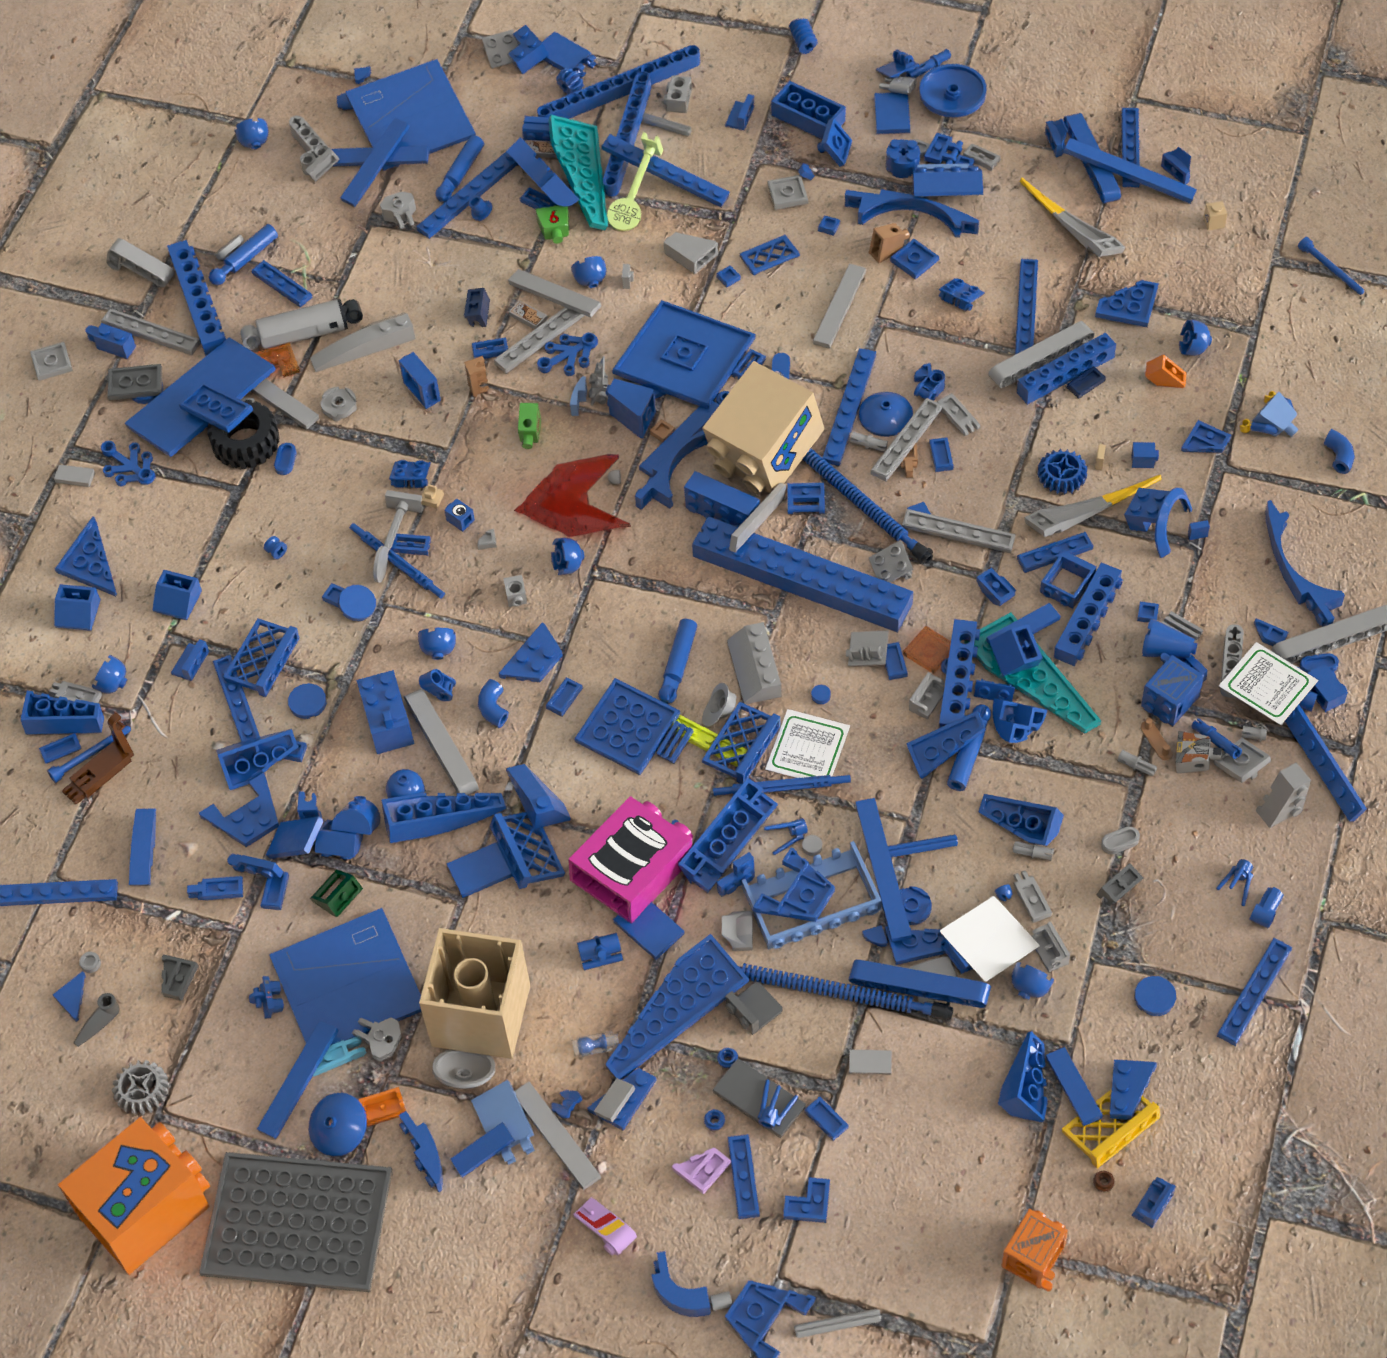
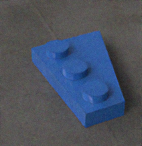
M1114 1059L1110 1104L1111 1119L1131 1120L1141 1101V1096L1150 1082L1151 1075L1156 1070L1157 1062Z
M637 1068L623 1079V1081L634 1085L635 1090L613 1123L599 1117L624 1131L657 1081L655 1076L640 1068ZM605 1094L587 1108L588 1112L597 1116L594 1110Z

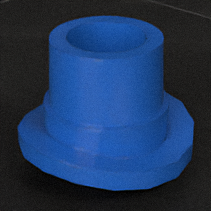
M474 196L469 201L473 219L481 221L488 217L493 207L490 201H484L480 196Z

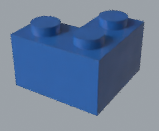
M526 24L513 33L519 46L508 54L517 69L524 74L549 54L543 43Z

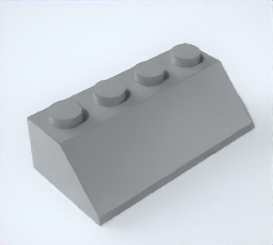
M764 622L744 626L727 640L744 704L782 697L781 682Z

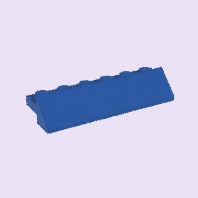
M747 778L678 864L690 884L694 882L707 893H709L778 806V803L764 794V789L751 779Z

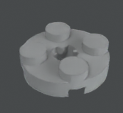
M333 387L328 389L322 395L321 408L323 413L332 418L333 421H339L342 418L348 417L357 410L355 394L349 388L339 389V387ZM337 401H343L341 404L336 405Z

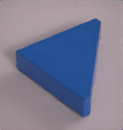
M83 971L53 994L58 1003L76 1022L79 1020L78 1016L82 1004L84 980L86 978Z

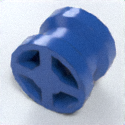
M272 536L265 542L264 550L267 553H271L273 558L279 559L286 553L287 545L284 542H280L278 537Z

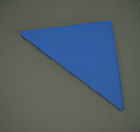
M92 516L55 567V571L58 574L95 587L116 597L117 592L97 521Z

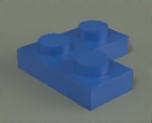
M750 852L733 861V872L717 881V892L721 897L733 893L737 887L742 885L743 879H746L748 884L755 877L754 857Z
M809 1177L807 1197L785 1196L783 1219L826 1223L830 1179Z

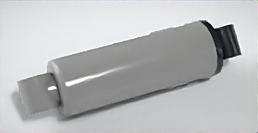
M336 299L257 319L255 321L256 327L253 325L244 326L240 331L243 346L247 349H256L261 343L262 348L267 350L348 329L347 322L351 324L359 323L363 318V313L357 300L350 299L342 305L341 299Z

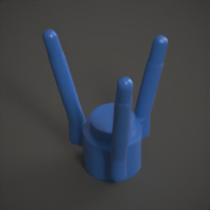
M803 818L764 827V830L788 827L790 835L796 836L773 851V855L804 839L803 834L808 833V829Z
M1240 859L1216 889L1220 890L1233 874L1234 879L1229 886L1230 889H1233L1238 880L1243 881L1246 879L1241 903L1242 906H1245L1250 882L1253 878L1251 873L1253 869L1252 863L1245 859Z
M767 1079L765 1081L760 1113L757 1118L762 1126L773 1129L775 1125L780 1126L782 1119L798 1099V1095L792 1098L778 1116V1110L774 1106L781 1086L778 1085L776 1087L770 1106L766 1107L770 1082Z

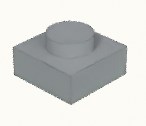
M623 264V289H630V283L634 282V271H630V264Z

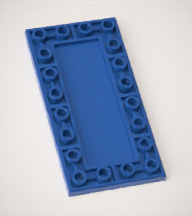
M229 337L126 421L125 425L157 449L172 457L208 427V422L180 409L179 403L200 384L205 382L240 400L265 378L269 377L276 370L275 366Z

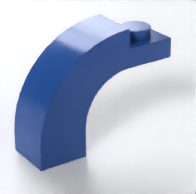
M665 1251L657 1252L658 1260L654 1261L656 1274H651L655 1292L661 1302L670 1310L680 1315L689 1317L711 1315L707 1286L685 1289L675 1284L669 1275Z

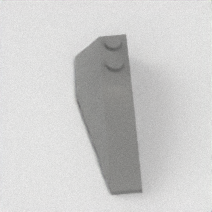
M405 312L373 322L322 349L310 357L315 372L415 340L413 325L408 314Z

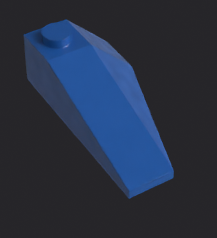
M291 728L218 749L216 752L229 789L233 790L248 785L249 781L266 772L268 768L298 748Z
M1031 1031L1027 1033L1001 1087L998 1105L1013 1117L1043 1122L1047 1109V1097H1044L1043 1087L1046 1086V1079L1043 1078L1042 1068L1045 1067L1044 1043Z

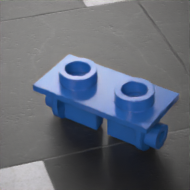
M983 679L976 680L974 697L989 700L997 698L1012 702L1015 687L1012 684H996L995 682Z

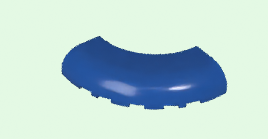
M521 137L506 151L554 203L565 207L571 206L579 200L540 157L538 159L535 158L537 154Z

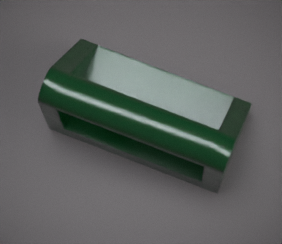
M336 869L310 899L332 916L338 917L363 888L353 875ZM340 878L342 882L326 899H322L321 897Z

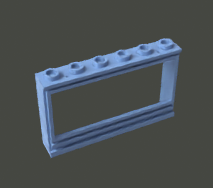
M854 841L850 842L849 851L841 853L839 848H835L832 850V857L822 860L821 855H816L813 857V863L809 865L815 871L818 870L825 878L857 868L871 901L817 919L816 922L811 921L770 936L761 914L754 912L753 906L761 893L769 897L786 893L798 872L792 870L785 873L783 868H778L776 876L766 879L765 875L761 874L757 876V883L751 885L747 884L746 879L742 880V890L753 911L768 950L780 948L792 941L798 942L803 937L809 935H818L823 930L837 928L843 923L857 921L860 917L874 915L881 910V898Z

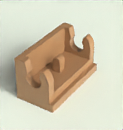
M483 356L464 362L468 386L473 397L489 390V386L479 387L481 384L488 382Z

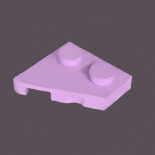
M712 1148L701 1155L690 1157V1160L674 1164L672 1170L704 1194L731 1164V1160L716 1148Z

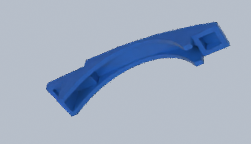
M881 189L880 194L846 190L845 207L859 208L858 224L861 225L885 212L914 210L936 217L948 226L955 237H960L961 232L977 235L979 233L978 219L935 201Z
M703 430L676 447L652 468L653 477L649 478L647 484L635 494L637 508L642 510L653 498L669 509L673 507V494L670 489L671 476L676 466L685 456L708 444Z
M1267 501L1265 509L1266 526L1273 554L1286 584L1299 605L1306 603V607L1315 615L1316 622L1324 627L1332 624L1335 617L1330 610L1342 606L1345 597L1344 593L1315 585L1304 579L1291 567L1281 545V535L1287 527L1286 521L1289 518V514L1287 511L1279 513L1272 501Z

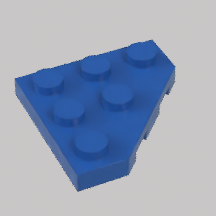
M1140 280L1130 288L1125 287L1114 292L1113 296L1099 299L1095 317L1148 327L1159 283Z

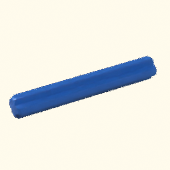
M953 834L890 845L888 849L890 856L896 857L954 847L958 845V839Z

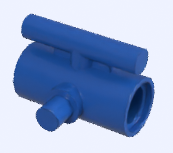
M617 932L601 937L595 936L593 939L577 943L581 961L592 959L582 963L584 971L623 961L622 953L611 955L621 951Z

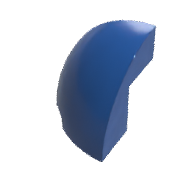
M997 698L993 700V721L996 731L1003 740L1009 743L1027 740L1029 734L1033 731H1038L1048 711Z

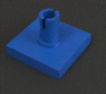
M832 118L828 120L822 142L818 143L817 148L820 153L827 151L839 167L844 166L852 139L838 122Z

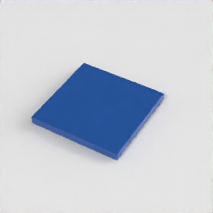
M614 678L574 740L595 753L641 775L681 713L680 710Z

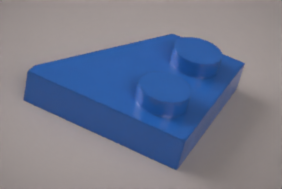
M1198 420L1181 447V451L1222 453L1230 441L1231 435Z

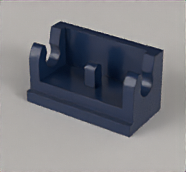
M485 288L468 289L464 318L467 319L472 327L475 324L473 321H478L481 327L487 326L490 298Z

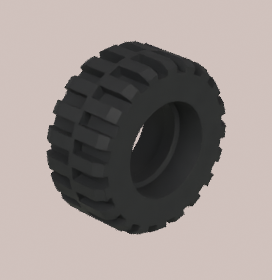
M252 400L243 401L251 405L253 411L229 433L208 423L207 433L213 453L226 466L230 465V467L236 469L237 467L241 469H247L250 466L251 468L257 467V464H263L267 458L270 459L273 452L278 448L280 437L274 415L269 411L268 407L257 401L254 403ZM242 429L257 430L253 436L247 439L234 440L230 438L234 433Z

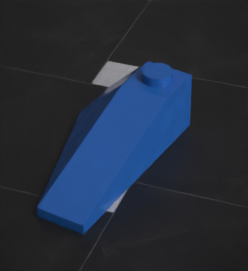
M525 764L506 768L507 774L534 829L571 820L564 803Z
M989 794L983 795L978 811L1026 842L1047 846L1059 834L1064 817L1056 807Z

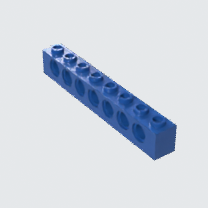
M187 240L168 245L167 248L206 356L223 343L226 337L224 332H220L222 329L220 320L215 319L218 316L215 307H211L213 302L210 294H206L209 292L206 282L202 283L201 281L204 280L202 271L197 269L200 268L197 258H193L195 256L193 246H189Z

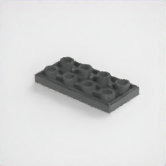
M737 1058L713 1088V1093L759 1123L757 1117L761 1109L765 1081L768 1078ZM768 1079L770 1082L766 1107L770 1106L778 1086L770 1079ZM782 1087L774 1106L778 1110V1116L794 1097ZM797 1099L782 1119L780 1126L775 1125L773 1129L765 1128L779 1138H782L806 1107V1104Z

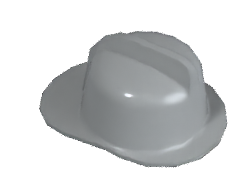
M720 683L714 688L703 712L702 722L706 727L714 725L719 718L727 717L735 708L737 696L729 691L725 683Z

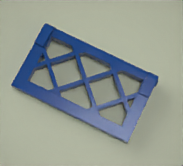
M786 234L740 253L741 259L752 275L800 256L799 251ZM783 242H784V244H785V246H779V245H778V244L783 243ZM768 248H771L769 253L762 252ZM774 249L783 250L781 255L772 254ZM785 251L791 252V254L784 256ZM756 254L754 259L748 258L749 256ZM758 255L766 256V261L757 260ZM770 257L776 258V260L769 262ZM759 264L762 266L755 268L754 265Z

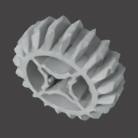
M138 1060L136 1065L129 1063L128 1069L122 1067V1074L117 1073L116 1077L118 1080L113 1081V1098L118 1103L119 1108H124L126 1113L131 1111L136 1116L138 1111H140L141 1115L144 1116L145 1110L152 1113L154 1106L156 1108L160 1107L159 1101L165 1102L164 1095H168L169 1092L167 1089L169 1087L168 1077L164 1073L163 1068L158 1067L156 1063L150 1064L146 1060L142 1064ZM131 1082V1086L127 1089L128 1091L126 1092V1088ZM156 1082V1086L153 1092L150 1093L152 1087H154V1083Z

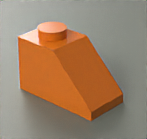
M1164 354L1146 363L1145 377L1155 385L1175 388L1185 387L1186 372Z

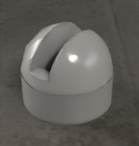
M612 470L608 473V480L611 484H621L620 470Z

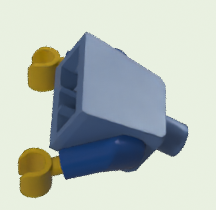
M1270 391L1269 396H1264L1266 405L1253 418V422L1250 423L1249 419H1244L1242 421L1243 425H1240L1242 433H1248L1251 430L1275 437L1283 431L1292 437L1299 430L1291 423L1297 416L1291 400L1283 397L1280 392L1276 394L1274 391Z

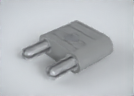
M903 76L897 78L885 77V82L890 84L880 83L879 88L889 90L892 93L909 95L916 87L917 80L916 78Z

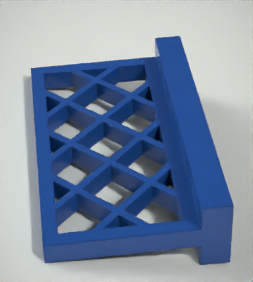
M257 618L223 676L224 680L258 691L260 696L266 697L300 639L297 628L293 626L286 628ZM260 625L267 627L269 630L261 634L257 633ZM278 632L285 633L282 638L274 639L273 634ZM271 635L273 641L265 644L261 643V638ZM259 641L260 646L249 649L248 645L250 642ZM275 645V651L266 655L264 649ZM260 650L263 651L264 656L253 659L252 653ZM250 655V661L240 663L241 657ZM267 661L266 667L257 669L256 663ZM254 665L255 671L247 674L244 673L243 668ZM241 669L243 675L236 678L231 676L234 671ZM258 675L259 679L256 684L248 682L247 678Z
M739 702L703 757L702 763L736 778L740 784L744 783L779 730L780 716L774 713L772 716ZM742 709L748 712L749 716L739 719L738 713ZM760 718L766 720V723L760 726H756L754 721ZM752 721L753 727L743 730L741 723ZM738 724L740 731L730 733L729 727ZM755 732L757 737L747 741L745 734ZM742 735L744 742L734 744L732 738ZM729 739L731 745L721 748L720 741ZM746 746L747 753L737 755L736 749ZM733 750L735 756L724 759L722 752ZM720 753L722 760L714 762L709 758L711 755ZM737 761L738 767L734 771L727 768L726 764Z
M526 812L503 816L502 813L494 814L490 828L519 889L527 888L529 883L564 877L565 871L543 827L534 829L533 826L523 822L524 819L528 818ZM506 822L517 824L516 830L509 827ZM520 826L530 831L528 836L518 831ZM532 833L541 836V842L531 838ZM517 836L525 840L524 844L521 845L515 842L514 837ZM527 842L538 847L536 852L525 847ZM539 849L548 851L549 857L539 854ZM522 851L533 856L531 861L522 857ZM537 858L545 862L544 867L533 863L534 859ZM547 864H550L554 866L557 871L551 872L545 868ZM531 867L541 873L531 876L529 868Z

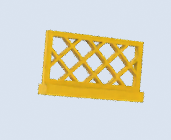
M1112 1089L1096 1101L1103 1115H1110V1110L1102 1109V1105L1105 1102H1111ZM1142 1095L1140 1103L1146 1107L1141 1111L1136 1110L1134 1117L1126 1123H1117V1119H1114V1123H1104L1100 1119L1099 1122L1083 1126L1077 1116L1062 1128V1132L1091 1159L1092 1164L1098 1169L1160 1118V1107L1155 1102L1150 1103ZM1074 1127H1083V1135H1074L1070 1130ZM1086 1127L1099 1128L1098 1135H1086ZM1101 1128H1114V1133L1110 1136H1101ZM1085 1141H1098V1146L1091 1151L1085 1145Z

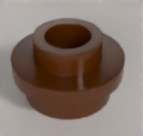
M1099 1171L1093 1178V1184L1097 1190L1108 1192L1113 1189L1115 1179L1110 1172ZM1106 1180L1108 1183L1106 1185H1103L1100 1183V1181Z

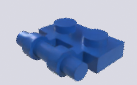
M936 133L924 155V161L934 164H941L942 161H946V164H954L957 160V155L962 151L963 142L957 141V143H952V137Z

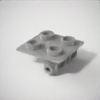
M513 29L482 38L483 48L487 53L491 68L513 63L508 54L518 46L513 35Z
M604 356L600 363L596 364L595 372L591 373L589 378V384H591L589 391L591 406H593L595 401L599 402V404H605L608 400V395H606L608 376L605 373Z
M902 540L869 557L876 577L891 583L901 576L906 580L912 577L913 567Z
M889 631L851 632L850 649L846 650V657H849L848 666L886 665Z

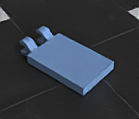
M508 1080L471 1100L486 1133L503 1122L515 1141L497 1153V1155L502 1154L505 1162L507 1161L508 1165L516 1161L511 1148L520 1143L527 1155L535 1151L529 1139L534 1136V1133Z

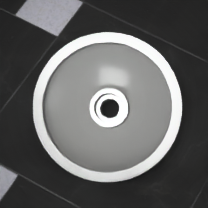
M447 1050L435 1058L432 1070L435 1078L444 1085L457 1089H470L485 1084L493 1077L495 1062L489 1055Z

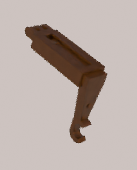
M118 713L111 715L107 722L111 730L113 742L69 778L71 783L62 790V793L67 795L74 804H78L85 797L89 798L132 762L131 757L134 756V753L122 732L125 725L119 721L122 717Z

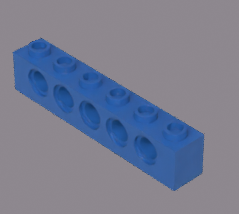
M1107 333L1094 338L1018 379L1017 394L1027 405L1074 380L1093 366L1098 367L1115 358L1116 343Z
M1102 562L1100 563L1055 646V659L1075 666L1078 660H1082L1085 646L1090 645L1093 631L1097 632L1100 626V618L1105 617L1108 611V603L1112 604L1116 595L1114 593L1115 590L1120 589L1123 583L1121 578L1122 570Z
M954 619L939 728L965 717V710L970 709L971 698H967L968 692H972L973 687L970 675L975 673V664L972 663L973 658H977L978 646H975V640L979 641L980 629H977V622ZM967 640L969 643L963 644L961 641ZM960 657H964V658H966L967 660H965V661H960L959 658H960ZM961 674L965 677L957 678L956 675ZM960 692L962 695L956 696L953 693ZM957 709L960 712L952 713L951 710Z

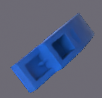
M405 1111L399 1115L401 1121L399 1127L405 1135L409 1134L412 1138L410 1143L416 1150L414 1151L416 1157L414 1163L420 1172L424 1170L426 1173L425 1179L431 1188L435 1186L437 1191L440 1192L443 1188V1174L434 1139L424 1122L416 1126Z

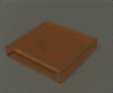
M925 626L903 650V655L934 674L940 668L942 662L949 657L951 641Z

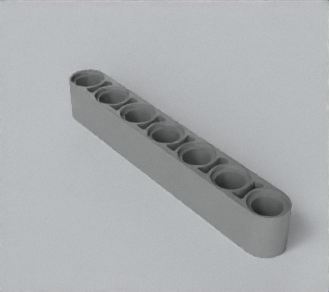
M1083 321L1077 322L995 365L989 371L988 376L1000 388H1004L1091 341L1095 333Z
M1387 605L1275 644L1271 651L1294 664L1300 662L1306 656L1323 654L1387 631Z
M421 688L404 696L408 708L457 793L469 795L478 791L479 787L424 690Z

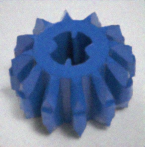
M566 67L562 69L556 77L560 89L567 93V95L584 87L580 75L572 68Z

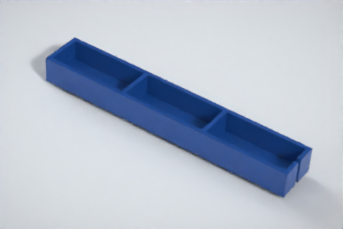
M709 516L704 522L701 532L699 531L692 543L693 557L897 633L913 605V591L756 533H753L736 552H732L729 549L731 535L738 527Z

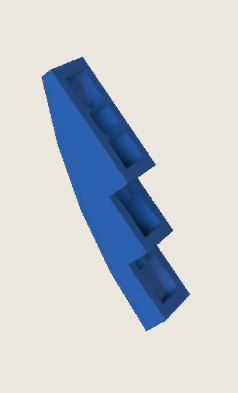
M155 808L136 809L130 854V886L150 885L153 848H155L156 836Z

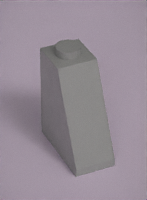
M675 232L664 241V254L696 274L718 255V243L713 240Z

